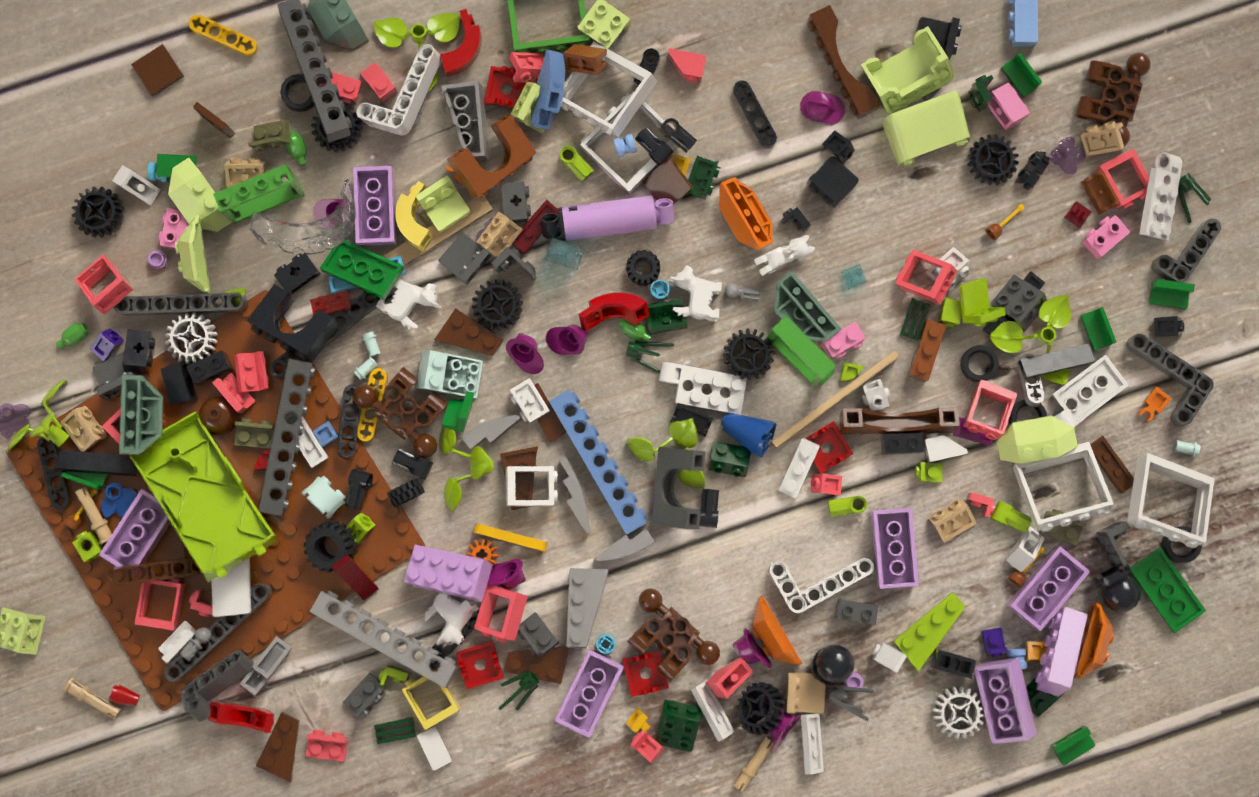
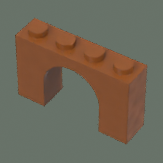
M505 115L490 126L504 148V159L499 168L492 172L483 169L468 148H461L447 159L472 197L483 198L490 192V188L504 182L503 178L507 175L515 174L521 164L529 163L533 159L532 156L537 153L512 115Z

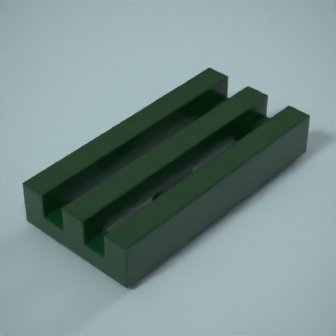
M912 298L899 335L918 341L931 304ZM914 304H916V305H918V306H917V309H916V312H915V315H914V318H913L911 327H910V329H909V332L906 333L905 331H906V328H907V325H908V322H909V319H910V316H911V313H912ZM921 307H924L916 334L912 335Z
M413 717L374 725L377 745L416 737ZM408 722L410 723V726L401 727V728H396V729H391V730H386V731H381V732H380V729H379V728H383V727H388V726H393V725H398V724H403V723H408ZM411 730L410 734L381 739L383 735Z

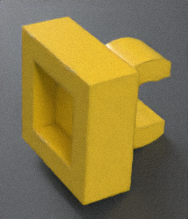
M673 153V161L686 176L691 159Z
M638 708L635 709L626 721L627 726L636 733L639 729L647 732L651 727L646 722L648 717Z

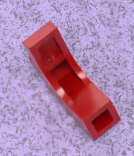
M467 9L459 11L465 30L462 44L454 51L440 54L447 77L459 74L469 68L476 60L481 49L482 36L479 24L475 25L472 14L468 15Z
M609 293L588 301L589 308L578 314L581 328L587 332L602 321L611 318H622L633 325H637L649 317L647 301L639 296L630 293Z
M211 701V713L208 721L216 724L243 726L264 733H271L272 726L274 725V713H271L270 710L236 703Z

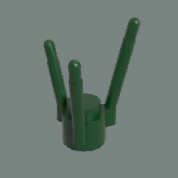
M1188 173L1180 178L1178 193L1187 221L1191 223L1192 220L1183 190L1186 193L1194 190L1206 205H1209L1208 201H1211V198L1199 186L1191 174Z
M636 340L635 343L629 342L626 356L631 357L630 361L637 362L659 374V369L639 358H642L643 354L659 357L660 353L644 350L643 346H674V343L640 342Z
M523 671L520 675L501 683V686L504 687L521 679L519 682L521 688L499 706V710L507 706L521 692L528 690L515 708L519 710L532 692L539 687L540 681L532 671L528 673Z

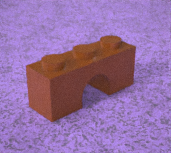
M931 320L924 322L919 337V346L912 359L908 377L923 382L929 380L946 325Z

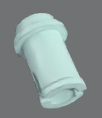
M374 332L362 335V341L365 342L369 357L380 354L381 352L375 338L377 335H374Z
M369 357L359 368H355L354 374L360 380L366 379V376L378 367V364Z
M1176 440L1174 452L1189 454L1191 457L1198 456L1200 445L1197 442L1192 444Z

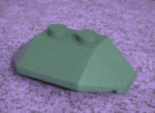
M346 0L309 1L307 10L326 42L354 50L369 41Z
M792 270L776 283L774 312L781 320L787 316L811 341H828L842 329Z
M122 375L119 454H141L162 436L163 396L143 376Z

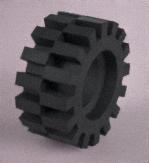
M636 251L627 260L626 272L629 279L640 286L652 284L660 274V261L651 251ZM647 261L651 266L650 272L646 275L639 274L636 271L638 262Z
M416 478L392 489L387 495L393 507H397L422 495L425 491L419 478Z

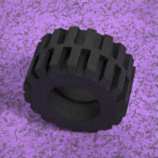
M327 521L309 531L310 534L306 535L305 539L308 541L304 542L303 547H306L304 555H308L307 561L313 563L311 565L313 568L319 567L318 571L322 572L325 570L326 573L334 571L332 565L347 554L354 559L353 556L357 553V550L354 548L358 546V542H354L356 535L351 534L353 531L351 528L346 529L347 525L345 523L339 524V521ZM326 536L336 542L338 547L336 556L326 552L324 548Z

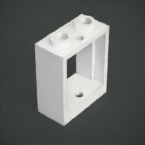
M507 466L505 468L506 506H553L554 502H557V490H554V483H557V471H554V466ZM515 472H548V500H515Z

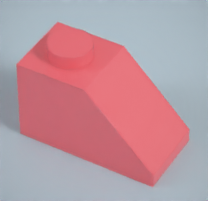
M669 48L668 58L681 77L689 83L701 82L706 55Z
M375 62L360 73L382 104L398 93L395 86Z
M740 657L720 668L705 683L716 697L728 698L753 671L745 660Z

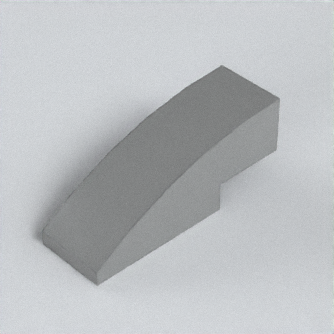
M518 415L497 418L477 426L461 438L471 450L486 438L492 444L519 422L521 418Z
M646 529L631 541L624 535L595 557L597 561H606L622 558L646 548L655 540Z
M276 636L252 666V670L242 680L240 687L256 698L284 661L292 647Z

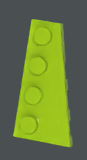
M951 592L893 640L917 671L922 668L965 609V606L954 592Z

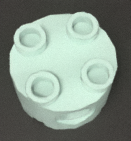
M323 475L321 478L317 476L315 481L301 493L304 496L308 494L307 500L322 514L328 513L325 517L330 519L334 512L345 504V496L338 489L334 491L330 487L332 483Z

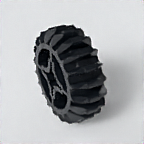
M345 102L346 111L343 113L350 117L352 122V128H349L351 130L350 136L328 142L327 138L323 135V127L319 117L313 116V120L317 123L311 124V127L315 129L312 131V134L316 136L315 141L320 142L322 148L326 146L327 151H330L333 147L334 152L337 153L340 147L342 152H345V146L352 149L350 143L357 144L358 141L355 137L359 138L362 136L361 133L357 132L363 130V127L359 125L362 123V120L357 118L354 107L350 106L348 108V104ZM333 116L332 120L337 119L338 116Z
M990 134L986 136V140L980 137L979 142L975 141L973 143L974 147L969 149L971 154L967 156V159L972 161L968 162L967 166L973 167L970 173L976 172L977 174L974 178L978 179L981 177L980 183L982 184L988 180L987 184L991 186L994 180L997 186L1000 184V181L1002 183L1007 182V178L1011 179L1013 177L1012 173L1017 171L1014 166H1017L1019 161L1014 159L1019 154L1013 153L1016 147L1010 148L1009 145L1012 142L1008 141L1005 143L1004 136L1000 140H998L997 134L994 135L993 139ZM989 146L997 147V148L1001 149L1002 151H1001V152H996V151L993 150L992 147H989ZM983 149L985 160L979 163V152ZM991 157L998 158L995 163L988 162ZM1006 157L1007 167L1003 172L1001 160ZM990 168L996 174L988 173L984 169Z
M95 186L92 187V192L89 189H85L86 195L79 193L81 199H74V202L78 205L72 206V209L76 212L71 214L73 218H77L74 224L79 225L78 229L84 231V234L87 236L91 234L93 238H96L97 235L104 238V232L109 236L111 235V229L117 231L115 225H122L119 218H124V215L120 212L125 210L123 206H120L122 200L117 199L118 195L116 193L112 194L110 189L105 191V188L102 186L99 190ZM97 198H105L104 201L97 204L92 202V200ZM110 206H111L112 212H111V216H110V218H109L108 215H107V213H108V211H109V209H110ZM88 207L89 212L85 219V209ZM93 207L99 209V212L103 217L97 215V212ZM100 220L104 222L100 226H90L92 223Z
M494 279V285L491 286V283L486 281L487 288L480 285L482 292L475 291L479 298H472V301L477 304L471 307L472 309H478L473 313L474 316L480 315L477 319L478 323L485 320L483 327L486 328L490 323V330H494L495 325H497L498 331H501L502 324H504L505 329L509 328L507 324L509 321L512 325H515L514 320H512L513 317L518 320L520 319L516 312H523L522 308L517 307L523 305V301H517V299L522 297L521 294L514 295L518 291L517 287L510 290L512 283L509 282L505 287V280H501L500 285H498L497 279ZM495 290L504 291L508 293L510 297L499 298L496 295ZM489 293L491 301L485 305L486 307L482 308V302ZM494 297L499 303H502V305H500L501 313L496 307H492L493 305H495ZM513 302L510 314L505 317L504 308ZM496 312L500 320L490 319L485 313Z
M747 328L745 335L742 330H739V337L733 333L732 338L734 341L727 339V343L731 346H724L723 348L729 351V353H723V357H729L728 360L724 361V364L731 363L728 371L734 368L736 370L733 374L734 376L738 372L742 373L740 379H744L745 374H748V380L752 379V374L758 379V372L762 375L766 374L763 368L770 370L771 367L767 362H774V359L769 358V356H773L775 352L768 350L773 348V344L766 345L769 338L762 340L763 332L760 333L759 337L756 336L757 329H754L753 334H750V329ZM746 339L754 340L762 347L753 348ZM741 341L743 351L733 357V349ZM746 348L747 350L755 352L751 356V359H748V357L746 358L745 356H743L746 353ZM764 352L763 363L756 367L755 356ZM746 361L751 369H744L736 362Z
M759 682V684L752 683V687L746 686L747 692H741L742 698H737L740 702L739 705L735 706L739 709L736 713L737 717H740L738 722L742 724V728L747 730L748 733L758 736L762 734L769 735V731H775V726H780L779 720L784 719L781 715L786 710L782 706L786 703L782 700L783 695L779 693L778 688L772 684Z

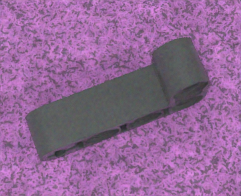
M1209 219L1203 222L1177 260L1169 255H1161L1153 260L1151 264L1152 270L1167 281L1185 282L1188 280L1220 233V222L1216 219ZM1209 225H1210V226H1211V229H1210L1211 232L1208 233V234H1206V235H1204V234L1207 233V231L1209 230ZM1197 240H1200L1202 242V248L1197 247ZM1186 255L1192 258V264L1186 262ZM1160 260L1166 263L1165 269L1160 267ZM1176 271H1179L1181 273V280L1176 278Z
M241 650L234 651L182 689L180 695L185 711L198 722L205 721L211 713L208 702L247 675L252 670L254 662Z

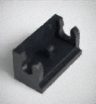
M177 363L161 368L170 406L182 405L197 400L192 378L186 367L188 364Z
M678 403L670 422L693 419L697 434L706 437L713 417Z

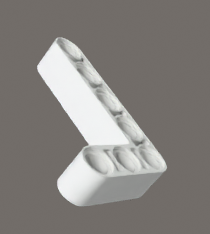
M430 44L421 46L393 109L390 110L370 103H362L357 108V116L368 126L398 135L408 134L441 62L440 54Z
M868 558L858 559L801 592L784 563L773 562L769 566L768 571L788 609L794 613H801L870 575L874 570V564ZM863 561L869 565V569L866 572H862L859 568L860 563ZM775 565H780L783 568L780 576H776L773 573ZM847 570L852 574V579L848 582L844 581L842 577L843 573ZM828 580L835 582V588L832 591L826 589V582ZM785 582L792 584V590L789 593H785L782 589V585ZM813 589L817 590L819 594L818 598L814 601L809 598V592ZM794 599H799L802 603L801 608L798 610L792 608V601Z

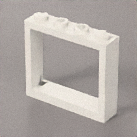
M596 42L591 44V47L607 49ZM607 49V55L602 60L642 81L614 122L610 124L570 101L589 75L586 73L572 71L564 83L560 107L566 111L570 109L579 119L584 117L593 127L598 125L607 135L611 136L613 134L619 137L651 92L657 80L651 72Z
M634 91L630 95L623 96L620 100L622 103L617 108L614 106L607 113L608 117L605 119L606 122L610 124L614 122ZM644 101L639 109L660 128L664 120ZM666 124V130L670 133L674 132V129ZM597 125L591 134L587 133L584 136L580 147L630 195L659 165L650 159L626 183L590 148L604 133L601 130L602 128ZM671 140L667 142L673 151L678 147Z
M1089 442L1079 444L1078 447L1060 457L1021 464L1014 463L1013 471L1036 531H1049L1054 526H1067L1076 520L1086 521L1095 515L1104 516L1113 507V501ZM1084 458L1101 504L1040 520L1024 474Z
M1147 453L1137 458L1127 522L1135 525L1136 528L1152 531V534L1166 536L1171 541L1185 543L1187 547L1195 548L1206 543L1215 478ZM1149 470L1197 488L1191 533L1142 516Z

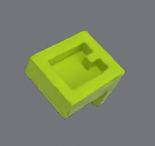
M919 462L918 466L915 467V477L918 478V482L941 483L943 463Z
M360 513L352 519L346 529L351 528L353 530L351 534L356 535L354 542H358L359 545L367 533L375 527V524L368 516Z
M388 665L385 669H381L378 680H381V686L386 685L389 676H391L392 681L402 683V681L408 680L410 672Z

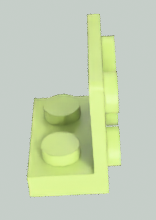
M597 0L578 25V29L603 47L609 49L622 30L626 31L628 29L630 18L606 1Z
M527 82L510 115L537 132L543 133L545 129L530 125L541 86L536 83Z
M448 175L416 195L421 206L440 233L471 213V210L456 190Z
M3 607L0 614V647L17 653L37 655L46 617Z

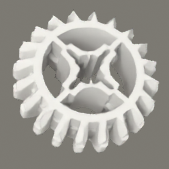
M185 313V319L179 315V322L172 320L174 327H167L171 331V333L165 334L166 337L170 338V340L165 341V344L171 345L167 350L173 352L172 357H178L179 362L185 360L186 364H190L192 360L195 363L198 361V358L200 360L203 359L204 355L210 356L211 354L208 352L210 349L215 351L212 344H217L218 341L213 339V337H216L218 334L217 332H212L215 326L210 325L211 321L209 319L205 320V316L200 315L198 317L197 313H193L190 316L189 313ZM197 324L203 327L205 337L198 335ZM190 325L184 333H180L185 326ZM191 335H193L198 339H194L192 342H190L185 338H189V336L192 337ZM178 340L185 343L186 353L182 352L179 348ZM203 344L198 351L193 352L197 345Z
M954 686L951 687L952 693L945 689V697L942 694L938 695L942 701H934L936 705H939V708L932 709L933 712H938V715H934L933 719H940L935 725L937 727L943 725L940 731L945 733L948 730V737H951L954 733L955 739H959L960 733L962 738L966 739V732L970 736H974L972 729L974 728V730L979 731L980 729L976 725L978 723L983 725L984 722L979 719L980 717H986L984 713H980L981 710H984L983 705L978 706L982 702L981 698L975 700L978 694L974 692L970 695V688H967L964 692L963 686H959L958 692ZM955 697L967 698L965 702L959 705H955L950 701ZM970 704H972L974 709V715L972 720L968 716V709L970 708ZM946 705L951 712L947 722L944 717ZM954 708L960 710L963 709V711L961 712H963L962 715L965 718L960 717L958 715L955 716V714L957 713H955L956 710ZM960 720H963L968 724L963 728L951 727L954 723L956 724Z

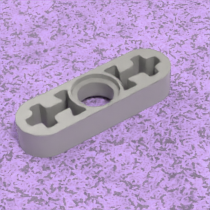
M1025 353L1020 359L1033 357L1034 355ZM1018 363L1024 400L1028 406L1038 407L1044 400L1041 377H1033L1035 384L1028 383L1024 379Z

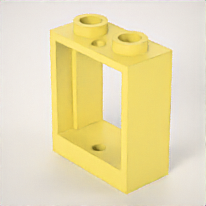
M423 676L417 681L413 678L404 683L406 687L402 691L423 728L427 730L461 708L450 689L441 686L451 706L427 719L411 692V689L428 680V678Z

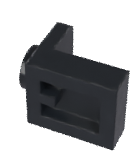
M835 130L822 143L823 147L834 154L842 164L850 159L855 151L851 141Z
M798 207L794 210L790 208L782 214L781 222L783 224L793 218L792 222L798 230L802 229L805 232L811 227L810 222Z
M1179 316L1154 318L1155 337L1182 336V332L1185 330L1184 320H1181Z

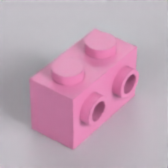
M1009 82L990 93L992 101L988 107L1005 131L1021 123L1030 114L1027 106L1021 101Z
M167 208L166 213L162 217L164 226L163 231L159 233L158 241L163 248L176 250L175 242H178L179 236L189 224L179 210Z
M1116 215L1111 218L1107 216L1099 223L1101 227L1097 230L1093 228L1084 235L1087 239L1082 243L1096 259L1102 257L1130 233Z
M854 322L837 332L828 341H822L821 345L830 360L834 357L838 360L847 354L845 351L851 347L855 350L862 346L865 336L858 324Z

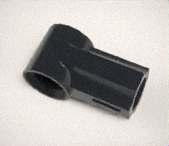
M654 48L645 50L640 63V67L651 72L653 76L660 63L659 52ZM649 55H654L657 58L652 63L646 60ZM634 78L633 83L640 85L642 81Z
M674 118L665 120L660 126L661 134L668 137L685 153L697 141ZM667 123H671L674 126V132L670 133L666 130L665 126Z
M647 127L642 129L635 138V141L649 153L650 158L659 166L674 153L666 142L660 141Z
M398 449L392 464L426 480L433 462Z
M358 469L351 470L348 478L350 486L345 502L346 506L362 509L366 492L372 485V473Z
M703 489L701 509H699L701 510L699 526L717 528L719 490Z

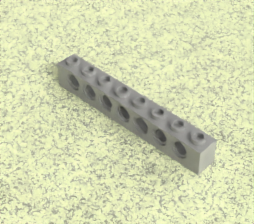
M328 590L327 593L320 592L310 610L311 613L440 686L448 688L459 668L455 665L456 661L447 656L443 659L438 656L439 652L431 647H428V649L422 647L421 641L413 637L411 640L404 637L405 632L397 628L393 631L387 627V622L379 618L377 621L370 618L371 613L363 609L361 611L354 609L355 604L347 600L344 602L338 600V595ZM337 604L339 606V612L336 615H333L331 612V608L333 605ZM350 614H355L356 621L353 624L348 623V616ZM371 623L373 630L367 634L364 631V627L366 624ZM385 632L390 636L387 643L381 641V636ZM401 642H405L407 646L403 653L398 651V645ZM418 651L423 653V660L421 662H416L414 658ZM434 661L440 663V669L437 672H434L431 668Z

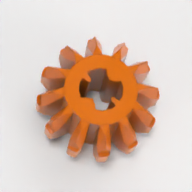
M482 538L481 545L478 540H474L476 547L468 546L473 552H466L467 556L481 558L477 554L484 549L487 557L483 559L494 565L497 564L492 557H499V554H493V551H496L498 548L495 546L490 549L492 541L485 545L486 540Z

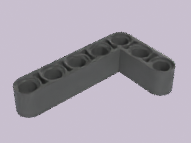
M1136 334L1131 336L1126 342L1129 351L1188 388L1173 410L1171 421L1176 426L1190 424L1214 386L1213 380L1146 335ZM1135 338L1140 340V348L1134 345ZM1151 349H1154L1157 352L1156 358H1153L1150 355ZM1168 359L1173 362L1172 369L1166 365ZM1184 370L1189 372L1188 380L1183 377ZM1200 380L1206 385L1204 390L1199 387ZM1190 396L1195 399L1194 406L1189 404ZM1180 412L1185 415L1184 422H1181L1178 418Z

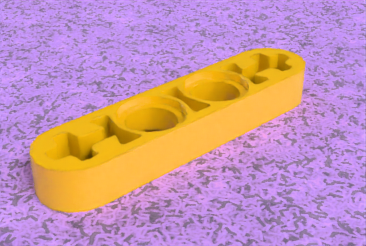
M193 15L189 19L188 23L191 30L205 38L245 56H254L258 52V45L255 40L201 15ZM200 20L202 25L206 26V30L201 26L196 28L194 22H199ZM213 27H218L220 33L217 36H211L210 30ZM228 36H237V41L234 44L227 43ZM241 39H243L242 42L246 45H249L251 43L253 49H248L247 51V49L243 45H241Z
M376 368L370 374L368 385H376L377 379L374 378V375H378L381 372L384 379H381L378 385L382 386V389L374 388L380 393L378 400L383 403L388 375L383 369ZM362 408L357 436L364 442L374 439L379 421L376 417L372 420H368L365 417L366 411L371 408ZM363 421L374 423L373 427L369 425L368 431L371 432V435L366 438L361 434L362 431L366 430L367 426L363 424Z
M475 523L473 530L474 533L546 552L548 544L545 541Z

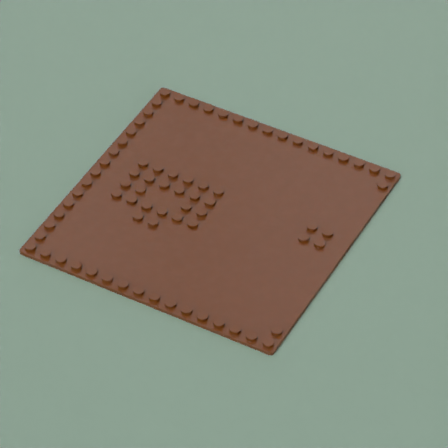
M264 290L248 300L249 304L245 311L226 313L210 323V325L215 326L212 332H217L218 335L213 337V339H216L218 343L212 344L215 351L210 349L208 352L211 355L221 350L227 353L234 370L218 377L222 380L230 373L236 377L233 355L255 353L258 351L264 352L266 374L269 379L268 389L249 392L256 402L242 414L239 413L238 422L241 421V418L251 419L252 423L260 424V420L271 421V425L275 426L284 379H276L270 372V365L286 351L280 347L279 343L273 344L268 341L265 335L254 333L250 329L252 326L247 321L269 292ZM283 316L280 323V331L283 333H294ZM202 328L198 331V335L205 337V331ZM191 335L192 337L189 336V338H186L190 342H192L194 339H198L193 335ZM183 341L179 342V348L182 352L186 353L185 343ZM203 344L197 345L193 352L198 351ZM168 350L153 359L152 367L148 368V374L137 373L138 376H143L163 396V414L165 416L163 419L167 423L162 427V430L195 411L199 416V410L207 399L215 396L224 397L213 384L216 379L201 386L193 382L197 400L182 405L170 406L161 368L177 363H185V360L179 362L178 357L173 358V352ZM292 354L290 357L292 359L299 360V358L296 357L295 354ZM282 365L275 368L276 374L284 372V366ZM315 367L313 379L309 378L308 386H311L309 398L305 397L304 405H307V411L304 419L312 431L330 421L339 436L341 407ZM296 375L293 378L295 385H301L304 381L302 375ZM97 393L56 419L60 423L72 410L87 406L99 425L103 426L121 408V395L106 401ZM292 394L289 397L291 404H297L300 401L298 394ZM121 419L115 424L119 429ZM53 421L50 422L49 427H50L52 424H53L54 426H56ZM236 426L229 433L223 435L209 432L224 457L231 463L241 479L245 491L258 509L266 470L255 471L254 467L259 456L269 449L235 446ZM348 426L343 429V433L346 436H352L354 430ZM104 428L103 430L107 437L99 440L87 451L91 453L129 455L119 454L120 445ZM285 432L282 434L281 439L284 442H289L292 436L289 432ZM29 435L11 448L10 454L6 450V454L162 711H166L181 702L180 694L186 685L234 651L241 650L251 658L267 648L276 636L281 639L315 618L316 615L311 613L310 610L321 591L326 593L328 590L338 595L337 599L340 601L355 592L335 571L326 573L325 570L322 572L318 571L319 567L313 568L311 566L313 563L307 561L309 557L307 554L304 555L306 547H303L304 542L308 541L305 537L307 534H310L309 531L327 521H339V524L345 523L348 526L352 519L360 513L368 516L375 524V527L354 548L357 550V553L353 556V560L372 580L377 579L410 558L415 545L425 547V543L402 506L393 507L387 495L391 488L358 436L356 451L352 458L345 460L339 456L338 438L323 448L329 458L314 468L310 467L299 449L298 455L294 454L293 462H296L294 474L290 473L289 481H292L291 491L286 493L285 498L288 500L287 511H283L282 516L260 512L275 534L277 542L265 548L267 552L258 556V554L250 557V587L253 588L261 583L269 584L272 588V596L184 678L172 682L165 677V669L170 663H166L162 659L164 654L159 651V647L175 630L135 624L142 583L114 585L108 581L107 573L111 568L117 566L101 556L91 562L83 561L72 542L77 540L76 536L84 531H87V533L95 532L91 530L92 523L85 510L79 516L81 524L77 530L63 523L68 515L76 514L82 506L75 492L87 487L90 494L92 487L66 478L71 496V504L66 509H57L51 503L37 448V442L41 436L37 435L31 438ZM70 436L58 447L59 453L60 450L81 452ZM47 440L43 448H47L49 454H45V456L54 455V452H49L51 442H47ZM353 440L346 441L345 448L341 449L342 451H345V455H348L349 452H352V450L349 449V442H353ZM281 451L278 454V459L281 461H285L289 457L286 451ZM50 458L47 461L48 468L53 469L56 467V460ZM358 469L373 474L372 485L366 492L362 509L351 508L343 504L334 512L330 519L325 517L328 513L322 514L307 500L308 494L304 496L301 493L315 481L317 476L321 478L324 475L332 483L330 487L334 491L338 489L345 496L344 502H346L350 486L348 478L351 470ZM138 470L137 476L109 474L104 489H98V493L92 497L102 518L108 521L107 526L112 534L123 517L116 512L108 518L103 515L101 502L106 497L105 489L111 483H119L124 488L133 489L137 495L141 489L151 491ZM277 470L274 473V478L277 480H281L285 476V472L282 470ZM58 476L54 477L52 485L59 487L61 479ZM117 489L113 490L114 496L118 495ZM274 489L270 492V496L277 499L281 496V491ZM64 490L54 491V494L59 493L60 499L57 500V503L63 505V501L66 500L61 497L60 492H64ZM172 524L168 527L147 562L185 557L183 542ZM326 536L324 548L328 554L336 556L338 552L337 544L332 538ZM88 540L85 543V549L89 551L92 548V543ZM194 561L192 567L196 571L199 567ZM176 563L173 566V571L178 573L181 570L180 563ZM160 565L153 569L154 575H160L162 572ZM142 570L140 571L138 576H134L136 579L141 577ZM116 571L113 575L116 582L122 578L121 571ZM203 574L178 577L177 579H180V583L186 584L178 627L184 621H187L196 630L199 628L208 629L220 617L199 615V611L190 609L191 604L189 600L191 594L200 589L204 590L201 602L212 605V581L207 582ZM151 584L146 617L171 621L177 588ZM263 587L258 589L260 597L266 595V590ZM236 615L229 616L232 624L237 622ZM220 627L215 629L216 636L221 637L223 634V630ZM207 642L200 644L203 650L208 649ZM192 657L190 660H187V662L192 664L194 661V657ZM177 667L172 669V674L175 677L179 676V669Z

